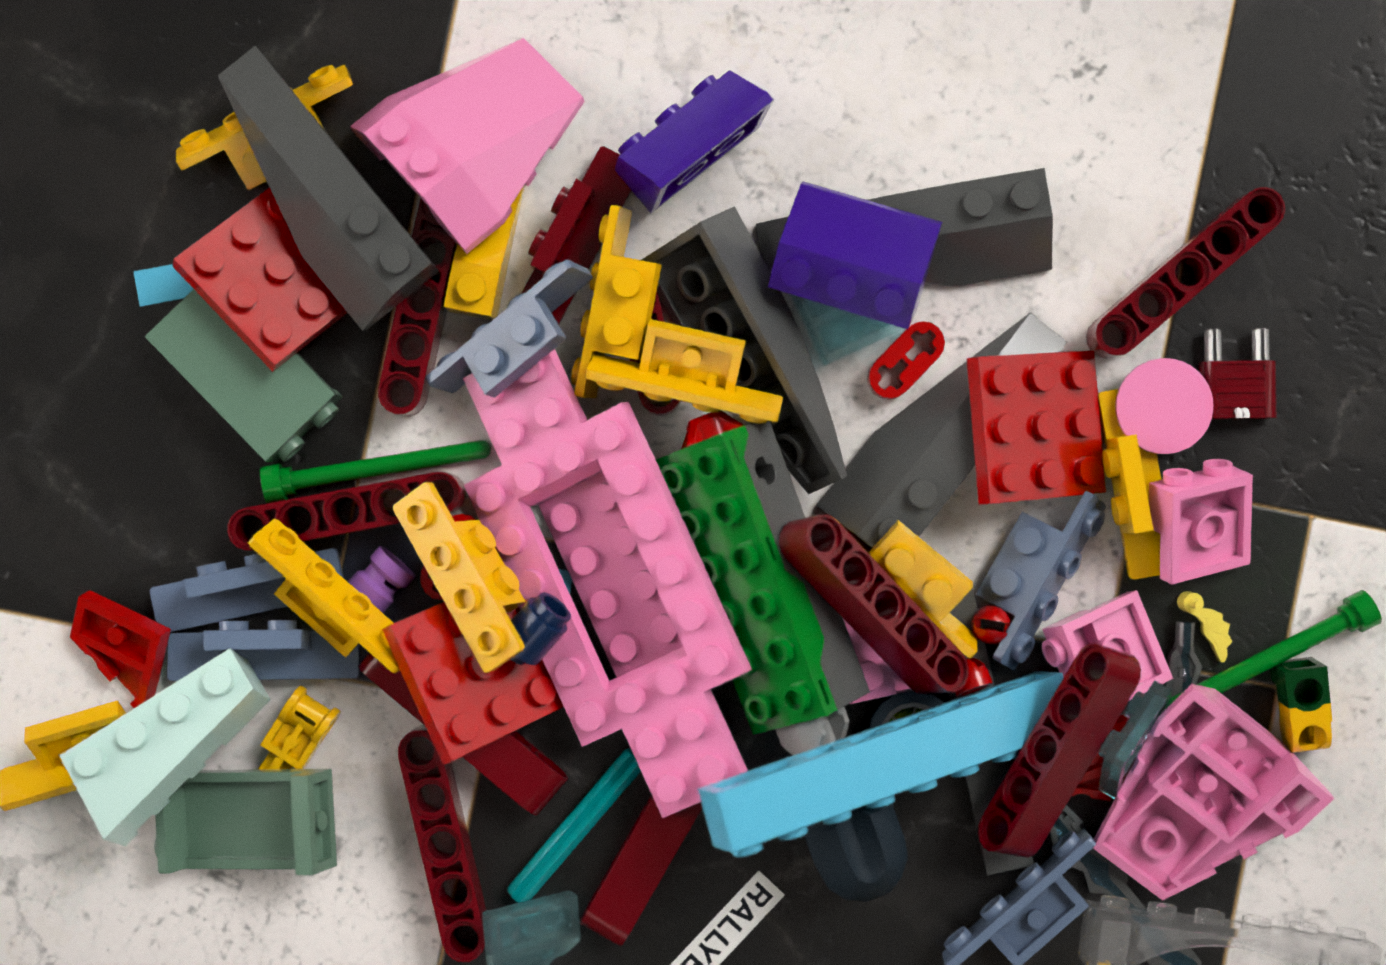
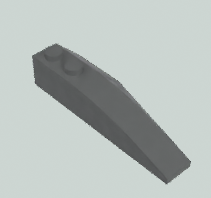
M256 45L218 75L301 256L361 330L365 332L438 273L439 270Z
M1045 168L868 199L872 202L943 222L925 283L961 286L1052 270L1053 214ZM788 217L756 224L760 253L770 272H772L779 241Z
M735 206L699 222L643 258L642 261L662 265L657 293L675 325L746 341L736 386L783 397L778 421H770L787 469L809 495L846 477L847 473L835 427L803 337L782 292L768 287L771 272Z
M1028 313L973 357L1060 352L1067 341L1032 313ZM967 361L877 429L845 468L847 476L833 483L816 506L838 520L871 549L898 520L919 537L974 468L975 455Z

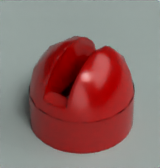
M986 605L974 613L971 620V629L980 641L987 644H997L1007 636L1008 633L1006 631L1011 624V620L1002 608ZM981 619L1004 623V629L1001 632L994 629L980 628Z
M976 658L966 659L969 666V678L966 685L961 690L955 692L957 697L980 691L993 684L990 673L983 662Z

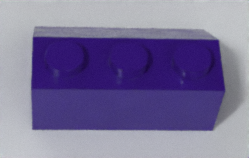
M731 70L718 79L714 75L708 76L693 89L691 94L694 98L681 108L677 103L671 105L656 118L654 122L657 127L644 137L638 132L619 147L618 152L621 155L618 157L615 171L646 209L653 213L759 129L774 101L767 91Z
M802 181L779 241L768 287L908 330L918 308L943 222Z

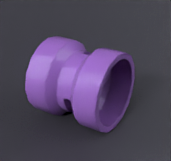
M379 546L370 556V564L365 570H358L348 580V583L357 591L366 595L372 604L383 613L394 602L393 595L399 588H406L416 576L397 556L385 547Z

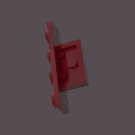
M605 146L600 147L583 180L576 179L571 189L564 186L560 190L551 208V212L556 215L548 232L543 229L539 230L529 248L528 255L534 257L530 263L534 271L522 293H526L543 279V274L548 268L564 260H570L588 270L590 269L603 243L599 242V228L605 214L609 215L611 205L623 207L632 191L615 171L620 154ZM576 293L552 312L558 325H560Z

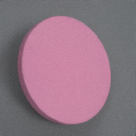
M1170 358L1154 359L1134 368L1121 383L1115 402L1116 417L1125 436L1137 434L1139 448L1156 454L1177 453L1194 445L1205 434L1213 415V397L1205 378L1191 365Z

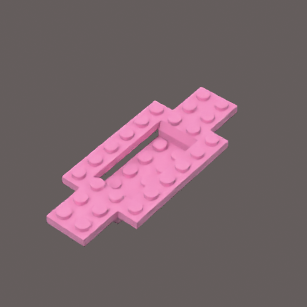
M555 349L495 398L485 395L473 373L469 374L463 380L502 465L464 484V487L481 524L486 526L493 534L496 541L495 548L502 561L517 576L520 585L519 591L527 602L530 598H537L542 592L549 593L560 600L571 614V619L567 622V631L543 657V662L581 746L583 747L622 729L662 818L701 802L698 788L748 771L711 688L752 670L630 403L622 402L587 420ZM538 505L617 677L609 681L530 508L531 506ZM525 603L520 605L519 609H521L525 605Z

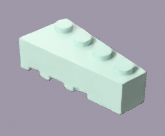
M228 649L59 755L103 840L126 846L138 834L137 830L152 814L157 815L170 802L168 798L188 778L193 779L206 766L204 762L222 744L226 745L270 701V698L249 661L232 649Z

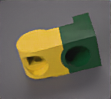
M1313 657L1290 659L1271 668V680L1276 683L1280 713L1279 728L1283 743L1289 748L1291 753L1330 748L1332 743L1331 722L1333 721L1327 666Z

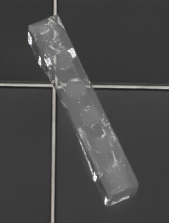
M1101 895L1100 902L1085 900L1089 907L1083 912L1077 955L1085 965H1138L1153 957L1182 949L1226 947L1258 952L1291 965H1380L1383 948L1366 939V932L1349 927H1336L1335 934L1321 932L1318 925L1304 921L1290 920L1289 927L1272 925L1270 918L1259 915L1243 914L1242 921L1224 919L1225 913L1209 908H1195L1194 915L1177 912V906L1164 902L1149 901L1147 908L1130 906V900L1123 897Z

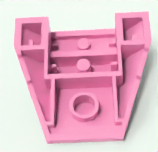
M522 38L386 97L351 125L350 128L380 161L385 159L428 205L437 223L468 254L505 223L512 212L511 204L523 186L530 185L537 174L535 168L549 148L554 149L585 101L583 96Z
M1191 684L1157 717L1094 838L1097 844L1093 849L1163 901L1217 873L1215 868L1239 855L1246 859L1258 853L1257 846L1280 834L1287 838L1299 832L1334 800V797L1297 756L1291 753L1289 748L1266 728L1216 689Z

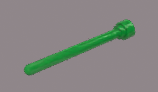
M478 440L293 471L292 467L283 468L281 463L261 466V487L266 503L288 500V496L296 495V490L485 459L491 453V446L485 440Z
M1360 590L1343 599V605L1337 608L1338 613L1196 685L1216 689L1222 694L1346 630L1350 632L1356 630L1365 632L1381 624L1380 611L1371 596L1366 591ZM1181 692V693H1179V694H1177V695L1171 697V698L1168 700V702H1167V708H1168L1183 692Z

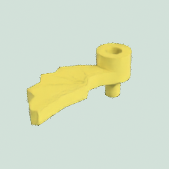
M1190 591L1182 592L1177 598L1178 607L1199 620L1200 632L1209 642L1217 661L1225 662L1228 656L1227 648L1232 643L1228 634L1230 624L1223 621L1222 613L1213 609L1203 608L1204 602L1201 595Z

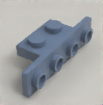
M564 260L548 268L543 274V279L526 293L519 294L510 300L507 309L491 322L478 327L472 333L471 339L458 350L442 357L438 361L437 367L426 376L429 386L454 393L465 385L463 378L473 373L484 394L494 398L497 397L567 339L552 312L592 280L593 276L590 271L570 260Z
M1088 491L1084 492L1063 531L1022 511L976 592V595L1015 616L1006 631L1008 633L1007 636L1001 640L993 654L994 660L1012 670H1015L1017 665L1023 663L1031 654L1035 645L1034 635L1042 621H1047L1054 613L1058 604V592L1065 580L1075 575L1081 564L1082 555L1080 553L1089 537H1094L1100 531L1104 523L1106 504L1095 494Z
M330 548L315 552L320 558L329 562L335 571L343 577L337 549ZM259 554L245 556V566L227 570L226 561L196 567L197 577L155 586L150 589L155 620L170 628L171 632L288 607L274 595L286 578Z
M295 620L267 621V630H249V621H219V630L204 631V633H170L168 640L167 678L170 681H179L228 649H232L247 659L259 680L355 679L360 676V669L358 667L360 664V644L345 658L316 631L297 629V621Z
M1082 829L1077 834L1074 831H1070L1061 837L1052 847L1054 854L1041 866L1038 863H1034L1027 867L1015 881L1018 886L1006 897L1003 898L999 894L992 898L981 909L979 913L982 916L981 919L969 929L965 926L960 927L947 938L944 943L946 949L942 952L944 964L960 965L989 939L1013 965H1023L1089 907L1085 899L1066 880L1063 874L1097 844L1092 836L1085 829Z

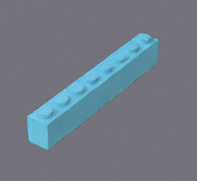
M1036 671L700 787L698 791L713 847L731 852L735 857L751 855L763 849L762 842L775 837H778L779 840L798 838L808 833V825L820 821L823 824L842 822L852 817L851 810L864 805L867 808L886 806L895 801L894 794L909 790L910 793L927 791L938 785L936 780L949 774L953 778L974 774L979 771L978 764L988 760L998 763L1015 759L1019 754V749L1024 746L1064 678L1063 673Z

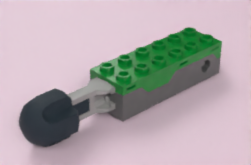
M722 410L688 421L686 426L687 432L681 449L655 460L752 668L747 673L732 679L752 734L755 735L775 729L781 746L791 755H796L845 738L850 720L844 706L868 694L870 690L843 618L789 563L781 552L779 534L783 526L790 521L803 519L805 515L771 423L767 421L766 423H750L745 425L728 416ZM892 803L878 808H867L864 805L851 810L852 817L845 821L834 824H823L820 821L807 826L808 833L804 837L817 870L829 890L845 900L868 902L890 893L902 877L908 854L905 838Z

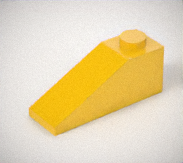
M524 186L511 204L512 212L503 225L468 254L457 244L443 306L449 312L490 321L498 316Z

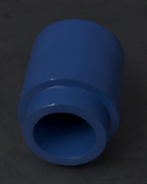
M542 592L537 598H530L513 617L511 622L522 639L525 648L510 660L519 665H524L525 663L537 665L567 631V622L571 619V614L560 600L549 593Z

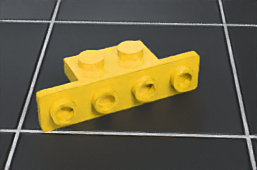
M333 65L322 67L308 77V83L292 90L322 127L323 125L312 105L353 85L350 73L345 65L336 69ZM235 112L223 119L224 125L208 133L205 129H200L187 135L180 141L181 146L176 149V162L181 170H185L225 150L248 190L266 182V178Z
M611 205L609 215L605 214L600 223L599 242L603 243L600 262H596L591 271L593 278L590 280L589 285L590 289L594 291L591 309L585 311L581 321L580 334L585 340L582 355L576 358L571 374V382L573 385H576L574 394L581 398L597 397L599 385L596 381L585 378L587 367L594 354L605 355L607 353L641 360L647 326L652 317L662 265L624 257L632 210L621 206Z
M650 319L647 326L640 363L594 354L587 367L585 378L596 381L600 387L608 390L633 389L644 392L646 397L656 401L676 399L692 403L694 408L704 412L724 410L737 413L742 419L752 423L777 422L783 397L780 395L736 386L746 343L745 340Z
M1119 389L1098 393L1100 420L1106 448L1103 450L1102 459L1105 473L1108 478H1111L1114 497L1111 498V511L1115 524L1120 527L1128 577L1130 579H1141L1160 575V533L1153 530L1149 507V483L1161 480L1158 457L1156 453L1139 448L1137 434L1125 436L1121 430L1115 410L1116 396Z
M431 482L421 484L394 504L393 511L482 670L486 673L492 672L525 648L522 639L506 613L512 612L526 602L519 591L518 578L509 567L505 566L495 548L496 541L493 534L486 526L481 524L480 520L455 522L434 484Z
M273 519L253 535L248 542L249 546L286 578L275 591L274 595L345 658L361 644L392 673H397L400 670L382 629L394 623L375 607L366 595L357 591L335 571L329 562L320 558L299 539L293 530L284 526L279 520Z
M899 520L872 549L843 526L964 655L971 659L977 653V636L950 613L973 588L972 580Z
M119 701L25 727L24 743L36 759L6 767L0 771V808L3 811H8L76 791L77 788L59 755L125 715L126 712Z

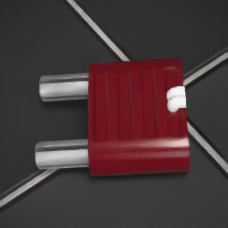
M1266 328L1252 330V361H1222L1221 330H1205V362H1199V373L1205 378L1212 393L1213 415L1211 420L1277 418L1276 361L1270 360L1269 330Z

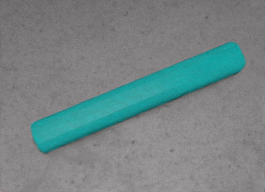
M625 749L509 884L507 892L516 902L523 906L529 903L641 772L631 749Z

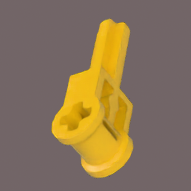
M300 685L290 696L260 744L269 752L258 769H292L293 767L304 769L337 721L341 711L336 707L328 709L308 696L307 689Z

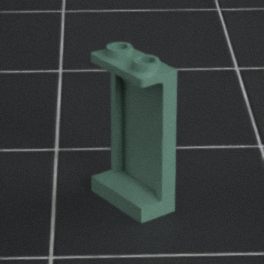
M194 289L145 336L266 462H276L279 459L286 462L291 459L305 444L301 437L314 425L318 429L322 428L339 412L336 404L343 396L337 390L332 389L298 353L272 372Z
M332 769L201 770L193 779L188 778L168 798L170 802L155 815L156 840L154 850L158 858V872L160 874H170L182 869H295V875H315L337 866Z

